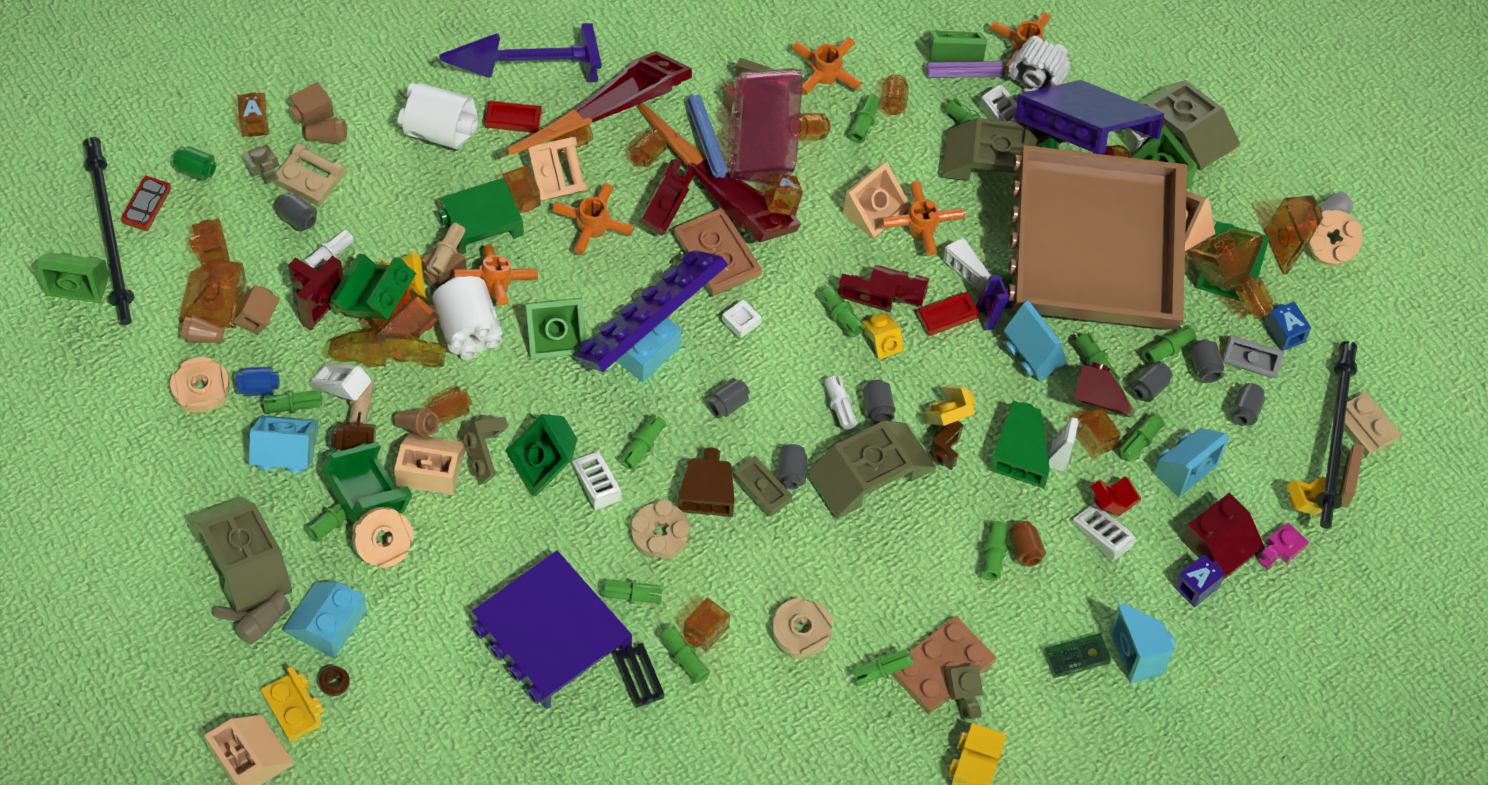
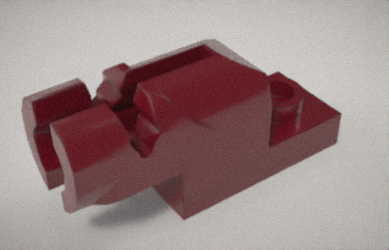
M672 159L668 163L646 203L645 211L638 221L660 236H663L689 191L688 186L694 175V170L689 166L686 172L679 176L677 172L683 161Z
M875 265L869 281L856 275L850 276L842 273L838 294L842 299L891 313L895 300H898L900 303L922 307L930 278L915 275L910 280L908 279L909 272H901Z

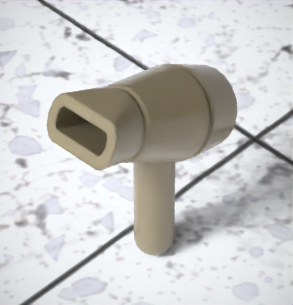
M277 591L266 602L250 612L243 611L237 614L232 608L215 606L212 609V615L215 618L239 622L235 626L238 636L246 643L253 644L262 638L279 620L280 616L290 610L291 607L286 596Z

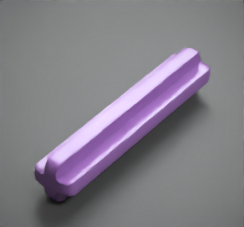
M1003 61L928 62L926 73L929 78L1002 77L1005 73V64Z

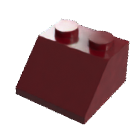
M1091 362L1090 367L1082 366L1074 394L1075 400L1134 417V408L1116 376L1110 372L1108 366Z
M1230 492L1188 523L1181 540L1198 558L1205 554L1210 560L1215 561L1225 574L1223 580L1265 547L1250 512Z

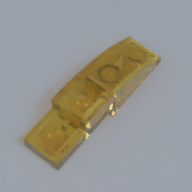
M373 327L352 331L332 338L328 356L342 362L350 360L362 362L369 367H385L386 357H392L399 362H419L426 367H443L447 345L419 340L421 329Z

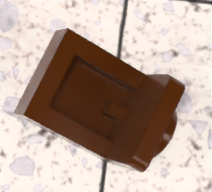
M959 421L939 427L934 435L935 438L932 441L929 453L936 463L946 466L949 470L955 467L958 453L951 447L961 437L964 425Z
M341 422L337 430L332 432L331 447L343 451L355 448L360 444L375 443L376 425Z

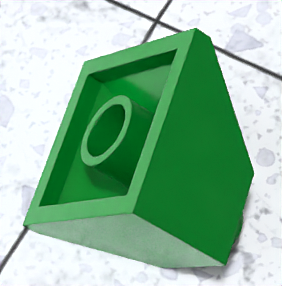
M541 414L506 450L532 496H537L573 459L577 437L564 416Z

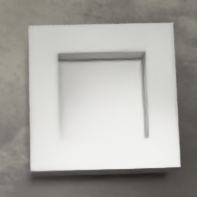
M743 299L722 314V321L741 339L762 323V317Z

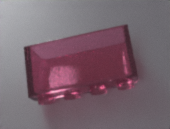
M784 68L741 72L739 77H735L733 92L737 93V100L733 102L731 117L735 118V126L731 128L729 143H733V152L729 153L727 168L731 169V179L780 186L782 178H788L793 174L798 152L802 70Z

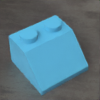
M1029 301L1023 303L1004 329L1007 338L1004 343L1013 356L1018 354L1023 360L1020 364L1027 375L1030 377L1034 374L1040 382L1065 365L1067 360L1062 344Z
M666 318L616 362L640 381L644 382L681 347L682 329Z
M261 415L250 430L249 465H257V468L262 470L284 467L290 472H302L304 469H308L313 461L319 420Z
M1203 428L1197 429L1192 434L1186 433L1180 438L1174 449L1171 451L1166 449L1157 458L1158 465L1154 474L1180 497L1219 465L1230 437L1226 433Z
M315 582L283 628V632L335 659L367 612L365 597L363 594L340 582Z
M1126 604L1118 605L1109 632L1130 683L1163 675L1175 649V640L1172 633L1167 632L1162 621Z

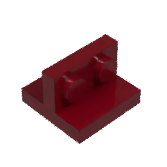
M331 256L318 271L296 257L288 264L293 295L298 302L301 323L309 330H312L331 309L328 304L329 299L344 277L342 263L334 256Z

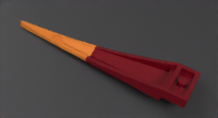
M658 51L642 56L575 109L542 130L509 147L508 154L512 155L669 93L672 91V86L680 85L681 82L692 78V68Z
M644 103L638 105L641 113L688 167H692L695 176L740 228L748 230L759 242L798 231L801 223L785 205L763 194L730 172H727L724 178H715L705 154L674 131Z

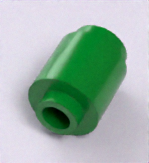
M183 146L179 147L173 158V166L178 168L179 172L205 181L208 177L211 178L216 171L217 163L213 155L190 146L186 148Z

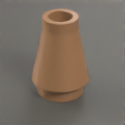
M334 117L318 123L307 124L305 127L306 138L308 141L314 140L340 144L341 141L347 140L345 119Z
M196 315L192 317L185 316L180 338L187 339V342L221 344L225 327L213 324Z
M422 408L398 411L394 422L398 428H403L426 437L436 432L439 420L437 414L432 412L431 409Z

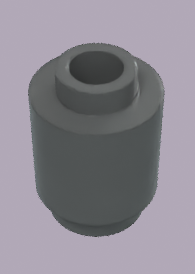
M285 193L276 203V210L279 216L299 231L310 229L316 223V208L297 194Z
M1208 339L1197 341L1190 349V355L1197 376L1204 383H1213L1220 380L1224 376L1223 371L1225 367L1217 343Z
M1160 361L1149 364L1131 381L1133 395L1140 401L1151 402L1170 384V380L1173 377L1170 368Z
M731 378L710 393V398L706 400V403L715 417H727L749 401L748 394H750V390L742 380Z
M882 380L870 381L862 390L867 416L871 418L874 424L882 421H892L896 410L890 384Z
M1246 383L1238 390L1230 409V416L1237 424L1247 426L1257 422L1265 402L1263 388L1254 383Z
M789 444L785 445L778 455L777 479L786 489L793 490L804 485L806 482L807 454L802 446Z

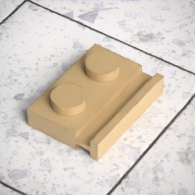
M1367 392L1347 402L1344 431L1355 444L1364 446L1363 454L1366 458L1373 452H1378L1399 440L1401 436L1400 431Z

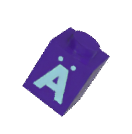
M1204 554L1178 575L1174 588L1195 608L1220 588L1225 574L1215 561L1210 560Z

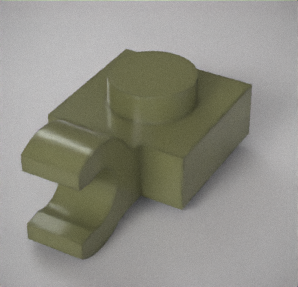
M267 144L242 154L246 166L254 177L263 174L268 183L279 179L274 168L279 166L278 159Z
M973 665L946 670L951 700H960L962 720L981 717L980 705L975 696L983 695L979 666Z

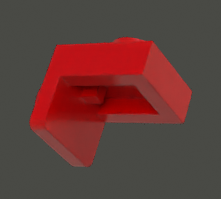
M1126 476L1114 485L1098 480L1090 486L1096 495L1093 499L1102 511L1107 510L1118 516H1121L1141 500L1130 478Z

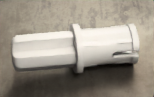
M344 230L327 244L325 242L321 243L320 248L302 262L318 271L331 256L337 258L339 253L354 242V238L349 231Z
M831 376L824 382L831 400L830 407L836 411L841 427L844 430H849L857 425L851 408L852 398L847 395L841 376Z

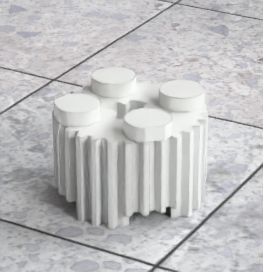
M1032 36L1024 43L1010 65L1009 77H1012L1013 80L1017 78L1016 81L1020 82L1019 85L1024 86V92L1060 85L1071 67L1068 61L1069 58L1066 57L1068 50L1061 44L1053 45L1052 42L1048 43L1047 40L1044 42L1040 37Z

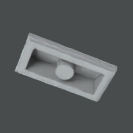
M1230 335L1222 361L1226 364L1277 378L1285 352Z

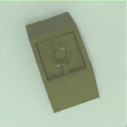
M1186 80L1166 85L1138 102L1164 113L1162 125H1165L1172 133L1183 140L1182 146L1198 165V170L1204 169L1240 146V141L1224 109Z
M975 118L947 130L942 177L969 180L972 168L1017 174V171H1013L1015 154L1018 155L1023 145L1036 147L1048 138L1038 129L1023 123Z
M882 421L835 444L807 471V475L836 519L862 507L864 495L904 475H907L912 482L936 470V466L906 423Z
M239 497L186 517V521L198 543L206 542L225 577L224 591L237 614L263 604L277 591L284 595L292 593V586L281 549L255 503Z

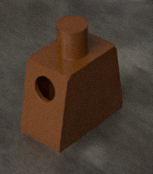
M713 447L705 448L702 459L692 458L689 460L678 498V508L684 513L733 517L735 499L732 467L730 462L720 461L721 452L719 449Z

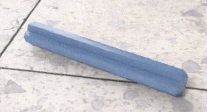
M692 94L687 100V105L712 174L715 178H724L728 168L702 97L699 94L695 96Z

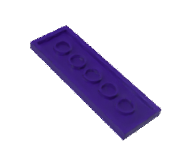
M698 250L687 253L678 266L667 270L658 283L649 286L641 293V297L638 300L623 307L618 317L613 321L603 324L598 334L582 342L579 345V350L572 355L576 362L604 372L727 267L728 264L723 256Z

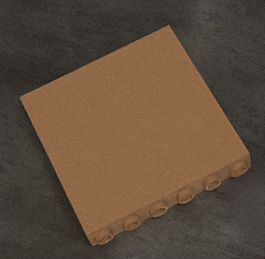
M1023 145L1018 155L1015 154L1013 160V171H1017V180L1013 181L1012 197H1016V203L1012 207L1010 220L1015 225L1014 232H1011L1009 248L1013 249V258H1010L1008 265V274L1012 275V284H1009L1007 290L1009 295L1008 301H1011V311L1018 312L1023 303L1029 301L1039 315L1176 330L1183 322L1187 165Z

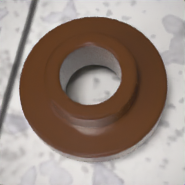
M328 667L319 677L320 689L329 696H339L345 693L350 685L349 675L341 667ZM334 679L340 681V683L335 686H331L329 684L330 681Z

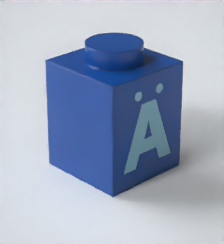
M1295 302L1286 305L1279 304L1273 307L1265 323V327L1281 351L1305 343L1311 330V326Z

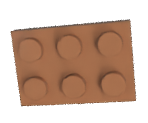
M723 207L674 228V235L686 254L695 250L723 256L728 264L727 267L706 284L712 297L762 275V268Z
M955 616L910 651L913 658L912 666L894 672L891 675L924 711L930 715L951 698L946 670L978 665L981 674L996 662L997 657Z

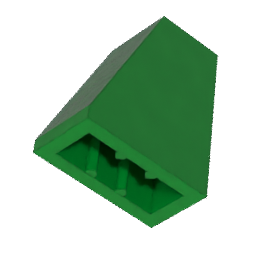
M1013 400L989 471L1045 489L1050 467L1041 409L1035 408L1029 403H1020Z

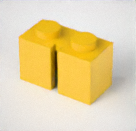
M974 723L971 724L969 733L962 732L957 749L962 750L960 760L953 759L948 776L953 777L952 785H991L1007 734Z

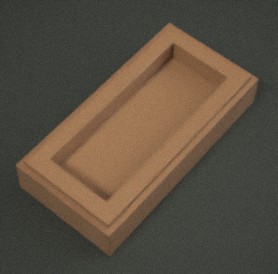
M1352 445L1347 455L1339 496L1342 498L1341 507L1348 508L1354 497L1364 450L1362 445Z

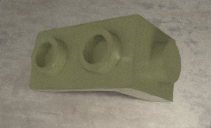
M486 415L480 417L463 431L464 445L469 450L472 460V471L480 485L486 484L496 474L485 439L496 438L508 428L505 416L494 418L493 415Z

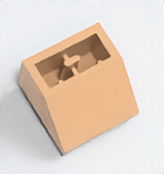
M409 433L400 445L394 468L396 485L454 496L466 450L464 442L430 436L422 437Z
M262 715L230 719L204 735L210 753L232 785H262L294 765L293 760Z

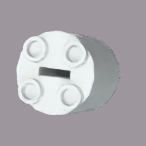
M420 82L409 85L406 107L402 108L398 115V124L403 125L404 134L454 149L461 148L464 142L475 134L478 126V115L473 98Z
M474 276L455 277L441 285L434 292L432 301L450 352L460 355L463 360H469L474 358L477 352L488 348H496L502 344L501 336L503 332L483 279Z

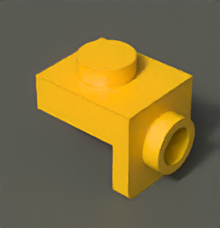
M888 313L876 314L870 319L862 321L865 325L863 332L874 342L875 353L879 359L904 350L901 327Z
M1322 476L1311 484L1298 480H1293L1287 484L1286 487L1290 493L1289 501L1296 510L1311 515L1321 512L1322 508L1316 504V496L1324 492L1326 477Z

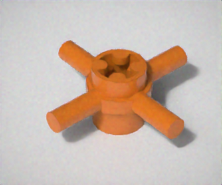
M1042 12L1036 22H1022L1018 25L1017 31L996 21L993 22L990 30L1012 41L1014 54L1005 66L1007 72L1016 55L1030 37L1038 36L1043 40V29L1050 20L1048 13Z
M847 37L838 47L832 44H824L819 46L815 52L796 41L792 50L811 62L812 71L810 77L799 87L800 92L807 95L818 83L832 84L837 79L856 91L859 90L862 81L843 70V61L841 59L854 46V40Z
M914 181L910 184L914 203L907 215L882 217L883 228L908 225L910 235L915 239L923 240L926 254L931 256L937 253L933 235L939 222L965 219L964 208L938 211V207L933 201L924 199L921 182Z
M604 183L597 197L584 199L579 209L559 202H555L553 206L554 213L577 219L581 234L574 247V252L579 255L584 254L591 238L602 236L607 229L628 236L633 234V225L610 218L606 205L613 189L610 184Z
M489 244L483 247L485 259L479 269H453V278L474 276L483 279L490 297L496 299L499 305L508 303L507 288L512 280L538 279L537 269H511L510 261L503 256L496 255L494 247Z

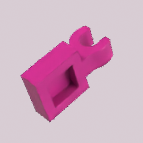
M1288 522L1268 538L1266 542L1268 547L1262 552L1263 556L1258 561L1266 569L1279 558L1288 563L1307 548L1309 541Z

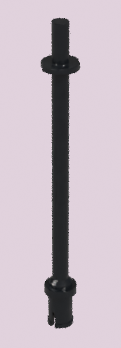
M90 137L92 146L89 145L88 138L83 141L86 154L84 164L86 170L91 172L93 176L114 291L109 295L108 299L111 305L117 306L120 323L122 325H129L132 322L129 304L132 303L135 297L131 290L125 288L103 171L107 168V160L102 154L100 139Z
M1349 341L1340 343L1339 358L1334 366V371L1339 375L1326 481L1324 492L1316 496V504L1322 508L1320 526L1325 529L1332 527L1334 509L1342 506V498L1336 493L1350 377L1357 373L1355 359L1358 346L1352 342L1351 349L1348 350Z

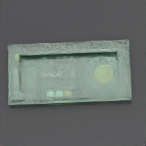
M1101 633L1045 648L1043 652L1054 679L1110 664L1111 661Z

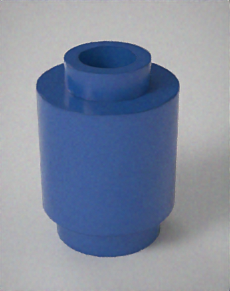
M272 366L244 368L243 371H237L236 373L238 394H245L246 397L274 395V389H279L280 387L279 373L273 372Z

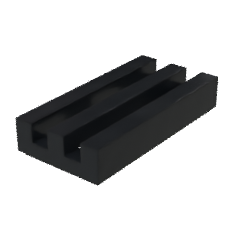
M643 642L637 644L635 648L630 646L626 648V651L621 652L619 650L614 652V657L636 708L664 699L663 689ZM636 655H640L656 694H651ZM629 658L645 696L642 699L639 697L624 659Z

